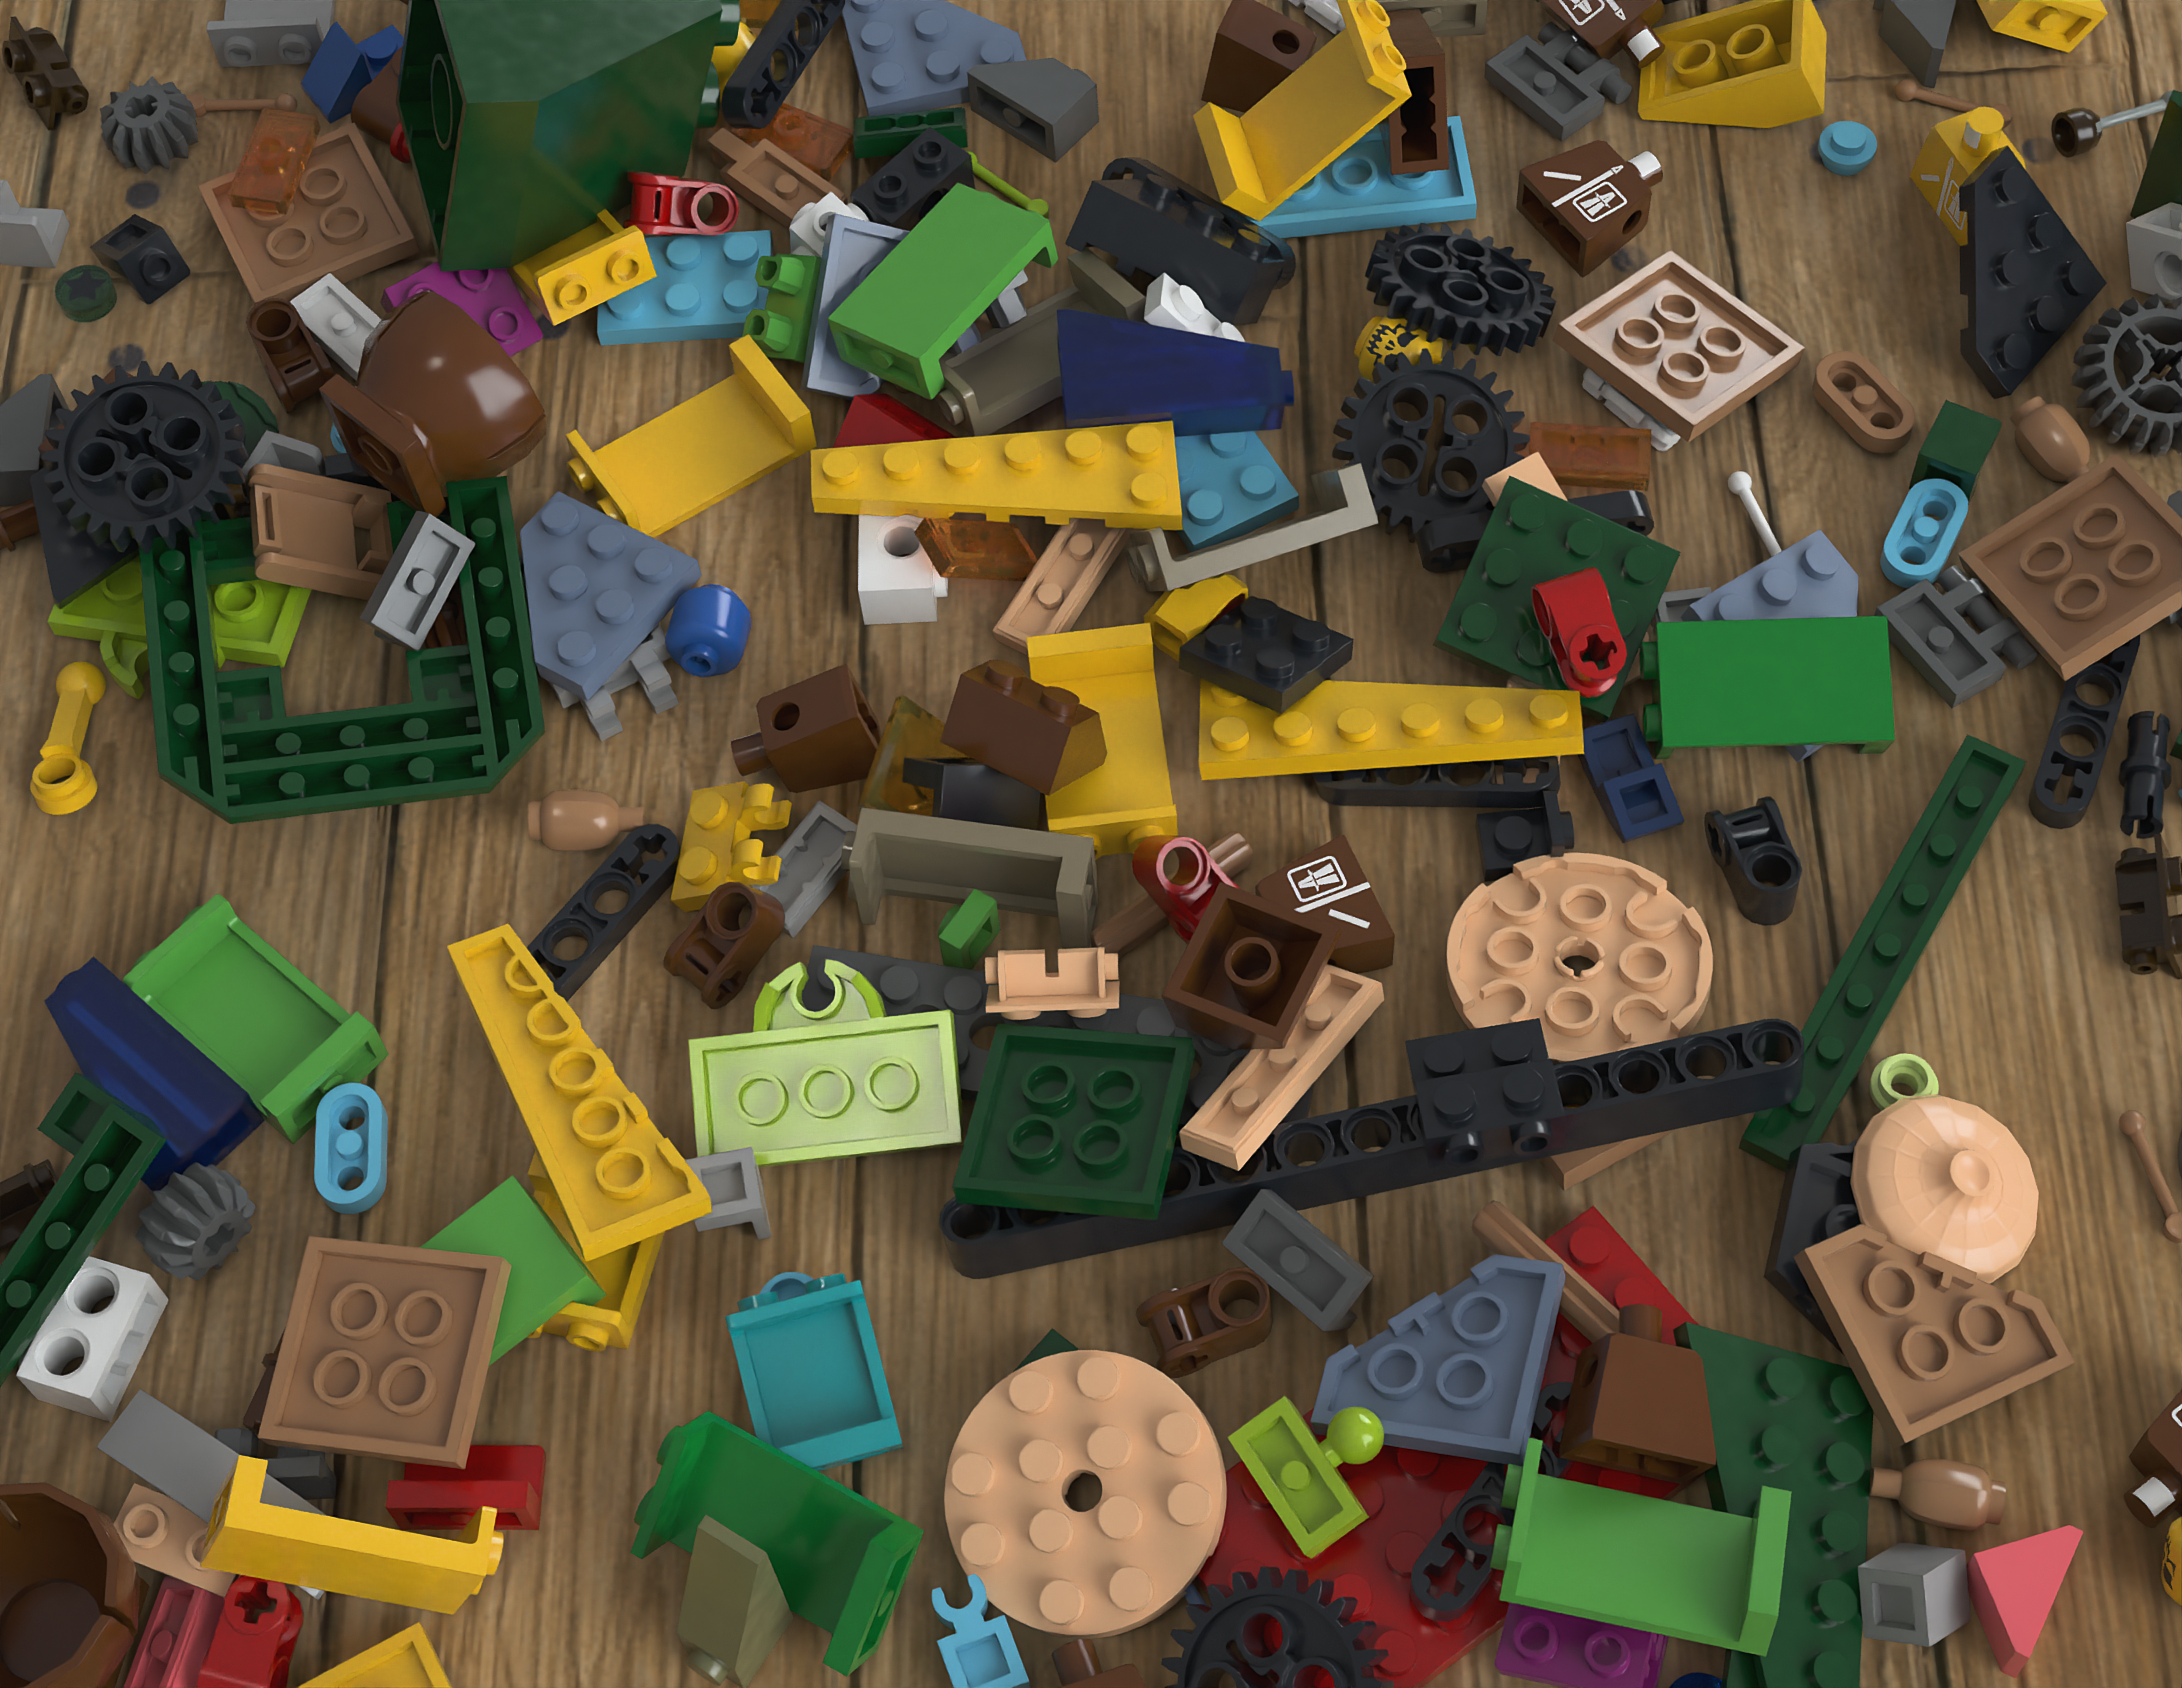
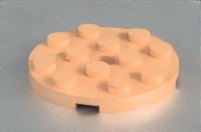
M1576 852L1564 853V856L1561 857L1543 855L1513 864V873L1500 878L1488 887L1481 883L1463 902L1453 920L1447 940V984L1455 1008L1470 1030L1540 1018L1549 1059L1552 1058L1553 1065L1688 1036L1700 1020L1709 998L1713 972L1711 941L1707 929L1695 908L1692 906L1687 909L1679 899L1666 890L1667 881L1657 874L1631 862L1605 855ZM1581 955L1592 960L1595 966L1582 970L1580 976H1574V970L1565 966L1562 961L1570 956Z
M1077 1350L1043 1357L1021 1367L996 1384L973 1409L961 1428L949 1459L945 1479V1517L949 1537L963 1570L967 1576L976 1574L982 1580L987 1600L1013 1619L1037 1631L1073 1639H1094L1114 1636L1141 1627L1161 1616L1187 1594L1185 1590L1198 1575L1208 1556L1212 1557L1218 1544L1226 1511L1227 1484L1225 1466L1216 1436L1199 1407L1178 1384L1161 1371L1133 1357L1100 1350ZM1081 1473L1098 1476L1102 1484V1496L1099 1503L1093 1509L1085 1512L1072 1510L1065 1498V1495H1068L1071 1483L1080 1477Z

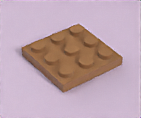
M355 123L198 185L203 201L254 305L271 298L284 299L290 302L328 273H331L343 284L420 252L410 227Z
M1671 250L1558 323L1553 342L1688 443L1798 366L1805 350L1804 346Z
M2117 453L1958 553L1963 569L1971 578H1976L1989 591L1990 599L2007 617H2010L2015 622L2021 633L2064 681L2182 608V519Z
M309 1236L258 1438L266 1444L465 1469L512 1265L503 1257Z

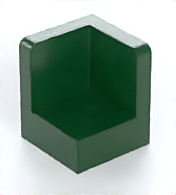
M1946 400L1918 453L1909 489L1926 479L1947 480L1957 485L1964 492L1969 505L1975 493L1983 464L2000 432L2002 423L1995 418Z

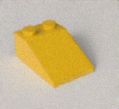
M1752 0L1652 29L1665 45V50L1654 62L1641 68L1638 113L1642 120L1773 128L1824 114L1827 32L1812 0Z

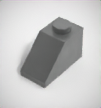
M1874 0L1873 9L1883 11L1878 35L1923 86L1935 88L1956 0Z
M1055 58L975 65L967 72L971 111L1055 163L1099 122L1097 84L1083 71L1071 69Z
M40 374L0 405V507L15 506L33 499L29 477L45 467L38 447L46 439V430L56 429L61 424L55 414L57 408L69 410L52 374Z

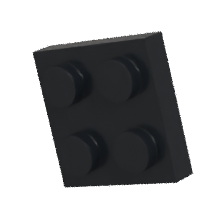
M1252 595L1180 647L1179 669L1282 714L1352 660L1354 639L1329 629L1328 626L1321 622L1308 620L1278 607L1270 600L1260 599Z

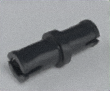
M2141 711L2129 717L2127 722V756L2121 762L2118 774L2120 785L2124 787L2120 828L2122 832L2130 836L2133 833L2134 820H2138L2136 838L2139 839L2152 838L2155 834L2162 833L2164 828L2162 818L2164 790L2170 786L2172 781V768L2166 761L2170 721L2165 715L2160 713L2157 717L2156 730H2152L2154 711Z

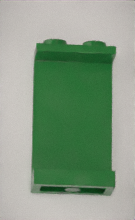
M1887 616L1657 622L1649 637V642H1641L1639 664L1641 679L1651 680L1652 703L1643 705V736L1645 742L1654 741L1655 760L1668 759L1674 749L1857 744L1858 754L1884 753L1895 741Z
M710 1411L703 1413L682 1427L679 1425L675 1426L667 1434L659 1448L656 1461L662 1467L655 1486L645 1494L635 1513L634 1522L640 1527L630 1553L643 1559L670 1541L692 1554L697 1527L705 1515H708L767 1553L790 1610L833 1634L822 1663L847 1677L877 1652L924 1530Z

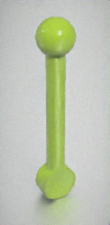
M966 151L972 157L973 173L1023 207L1026 211L1032 210L1041 214L1046 219L1049 218V206L1045 200L1029 199L979 164L973 152Z

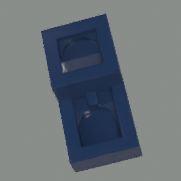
M1634 713L1583 729L1584 754L1577 755L1606 817L1622 843L1683 824L1684 818L1662 763L1654 765Z

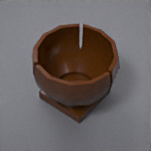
M426 290L416 293L390 309L365 339L355 387L340 375L335 374L319 388L349 459L414 511L429 513L434 517L439 516L448 508L441 492V487L445 482L495 477L526 458L546 435V415L543 414L544 409L524 374L496 339L461 307L434 291Z
M46 1482L0 1484V1499L7 1504L17 1519L15 1520L0 1503V1688H115L127 1651L134 1642V1636L138 1628V1619L150 1586L142 1578H139L135 1564L108 1514Z

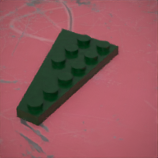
M1684 1322L1673 1330L1676 1346L1695 1350L1702 1358L1716 1449V1466L1704 1471L1712 1509L1753 1518L1762 1486L1792 1491L1778 1619L1766 1657L1752 1654L1759 1683L1758 1688H1859L1863 1621L1858 1566L1866 1562L1874 1411L1850 1367Z

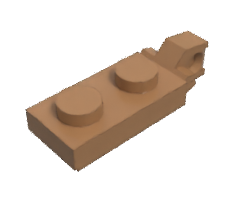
M722 127L707 140L712 156L710 160L720 169V178L728 184V187L788 229L794 216L802 207L811 202L817 204L830 192L836 195L845 205L848 204V199L843 192L766 138L760 142L754 140L748 145Z

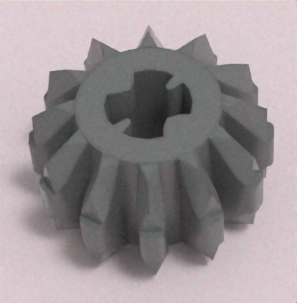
M153 76L142 86H137L129 81V90L124 93L110 92V104L100 108L101 129L103 131L101 136L107 149L112 151L113 156L117 157V160L123 164L125 169L137 165L147 174L154 165L161 164L169 170L170 160L173 158L187 159L188 146L199 142L197 122L195 120L197 115L191 101L187 100L186 95L182 94L181 90L177 89L173 82L161 85Z
M195 1162L187 1167L183 1175L173 1172L169 1177L168 1184L161 1191H153L155 1199L139 1215L143 1224L139 1227L136 1238L144 1246V1251L152 1258L151 1262L166 1274L171 1273L179 1280L188 1276L197 1281L204 1277L210 1268L221 1269L224 1259L231 1252H238V1242L243 1236L250 1233L252 1229L248 1220L253 1216L256 1206L248 1198L249 1193L240 1186L241 1182L228 1171H221L213 1164L204 1167Z

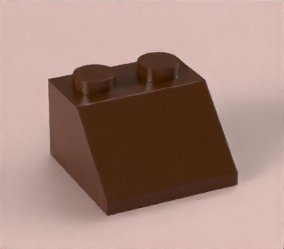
M989 660L961 674L940 740L941 743L1048 796L1102 766L1107 756L1099 712L1080 704L1079 697L1073 692L1055 686L1045 687L1025 677L1024 670L1019 666L1003 660Z
M1220 882L1162 994V998L1176 1027L1234 1050L1284 1049L1342 934L1341 928Z

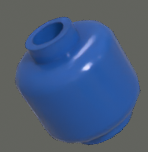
M708 584L689 589L679 596L674 606L665 635L667 652L678 665L692 675L708 677L726 674L735 669L743 657L752 626L750 611L736 593L724 586Z

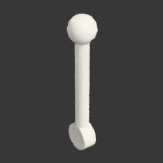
M1743 471L1734 472L1728 479V487L1732 493L1740 496L1770 556L1773 557L1782 550L1750 490L1752 486L1751 477Z

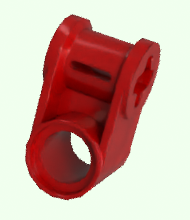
M627 171V181L632 183L630 219L624 221V229L634 225L645 234L675 235V233L715 236L722 235L731 230L737 222L739 215L738 200L734 192L727 186L700 179L679 178V176ZM709 193L713 202L712 212L707 219L701 221L697 213L698 202L703 195Z
M1593 566L1532 586L1531 598L1538 624L1548 639L1562 680L1567 688L1571 691H1579L1580 696L1587 698L1598 697L1609 691L1616 681L1617 674L1625 664L1627 650L1611 609L1606 585L1599 571ZM1584 653H1589L1593 661L1604 660L1605 664L1602 670H1598L1597 665L1593 661L1583 663L1581 659Z
M1155 835L1143 840L1134 851L1132 868L1136 880L1164 912L1172 928L1187 945L1219 883L1223 882L1240 889L1235 882L1226 876L1208 854L1205 847L1195 839L1183 836ZM1173 849L1179 859V868L1174 878L1169 881L1163 872V862L1167 853Z
M242 1575L231 1584L225 1595L224 1605L212 1644L200 1668L197 1688H287L289 1667L300 1630L303 1626L304 1611L301 1601L287 1589L283 1582ZM272 1600L276 1604L274 1612L261 1613L258 1621H256L252 1617L255 1610L267 1609Z

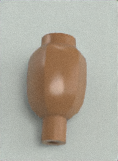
M2037 396L2024 403L2011 415L2010 419L2017 427L2015 430L2017 447L2043 477L2053 482L2067 481L2070 483L2090 470L2087 466L2090 457L2089 443L2079 425L2060 404H2046L2040 396Z
M556 790L547 794L542 801L529 802V838L542 839L544 845L556 851H582L602 848L610 844L619 835V832H632L636 828L645 825L644 807H619L618 803L611 796L603 792Z
M1922 1459L1912 1462L1902 1471L1873 1466L1870 1475L1869 1495L1898 1500L1905 1513L1915 1520L1937 1527L1974 1531L1985 1523L2000 1524L2005 1505L2006 1487L2005 1482L1991 1480L1989 1474L1977 1465L1952 1460Z

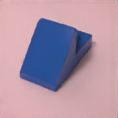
M338 22L333 23L301 82L303 91L330 124L351 113L356 96L361 89L372 82L393 58L395 52L403 46L404 37L394 25H391L355 44Z

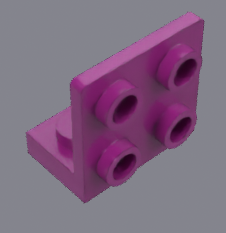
M437 261L384 289L380 301L385 312L388 313L390 309L416 293L426 290L434 291L461 307L496 339L509 357L534 345L543 337L541 329L505 268L440 271Z
M1509 1602L1495 1666L1502 1675L1563 1688H1657L1669 1636Z

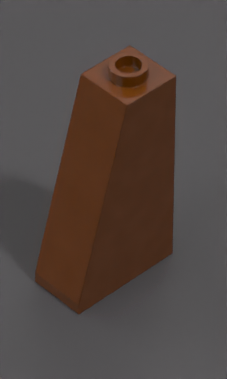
M1419 9L1386 11L1390 19V26L1387 29L1393 45L1405 60L1406 69L1403 72L1412 94L1409 99L1378 123L1391 175L1449 170L1445 53Z

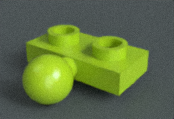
M1283 1396L1227 1437L1305 1556L1312 1559L1369 1518L1336 1468L1343 1462L1350 1464L1366 1463L1380 1452L1384 1442L1383 1425L1380 1419L1369 1409L1352 1406L1340 1410L1329 1423L1327 1438L1319 1443L1293 1402L1286 1396Z

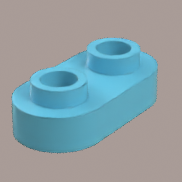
M1926 479L1915 484L1908 492L1886 537L1880 558L1883 573L1894 584L1910 588L1924 579H1927L1932 584L1939 578L1962 530L1968 512L1967 497L1957 485L1943 479ZM1925 515H1935L1938 516L1941 520L1936 521L1935 519ZM1904 560H1912L1917 562L1919 565L1909 564Z
M345 1083L331 1089L321 1099L316 1111L315 1185L325 1203L334 1211L342 1214H357L370 1209L382 1197L387 1182V1112L377 1093L369 1086L361 1083ZM353 1118H365L359 1128L354 1130L345 1129L347 1123ZM354 1177L364 1178L358 1188L350 1191L344 1190L345 1184Z

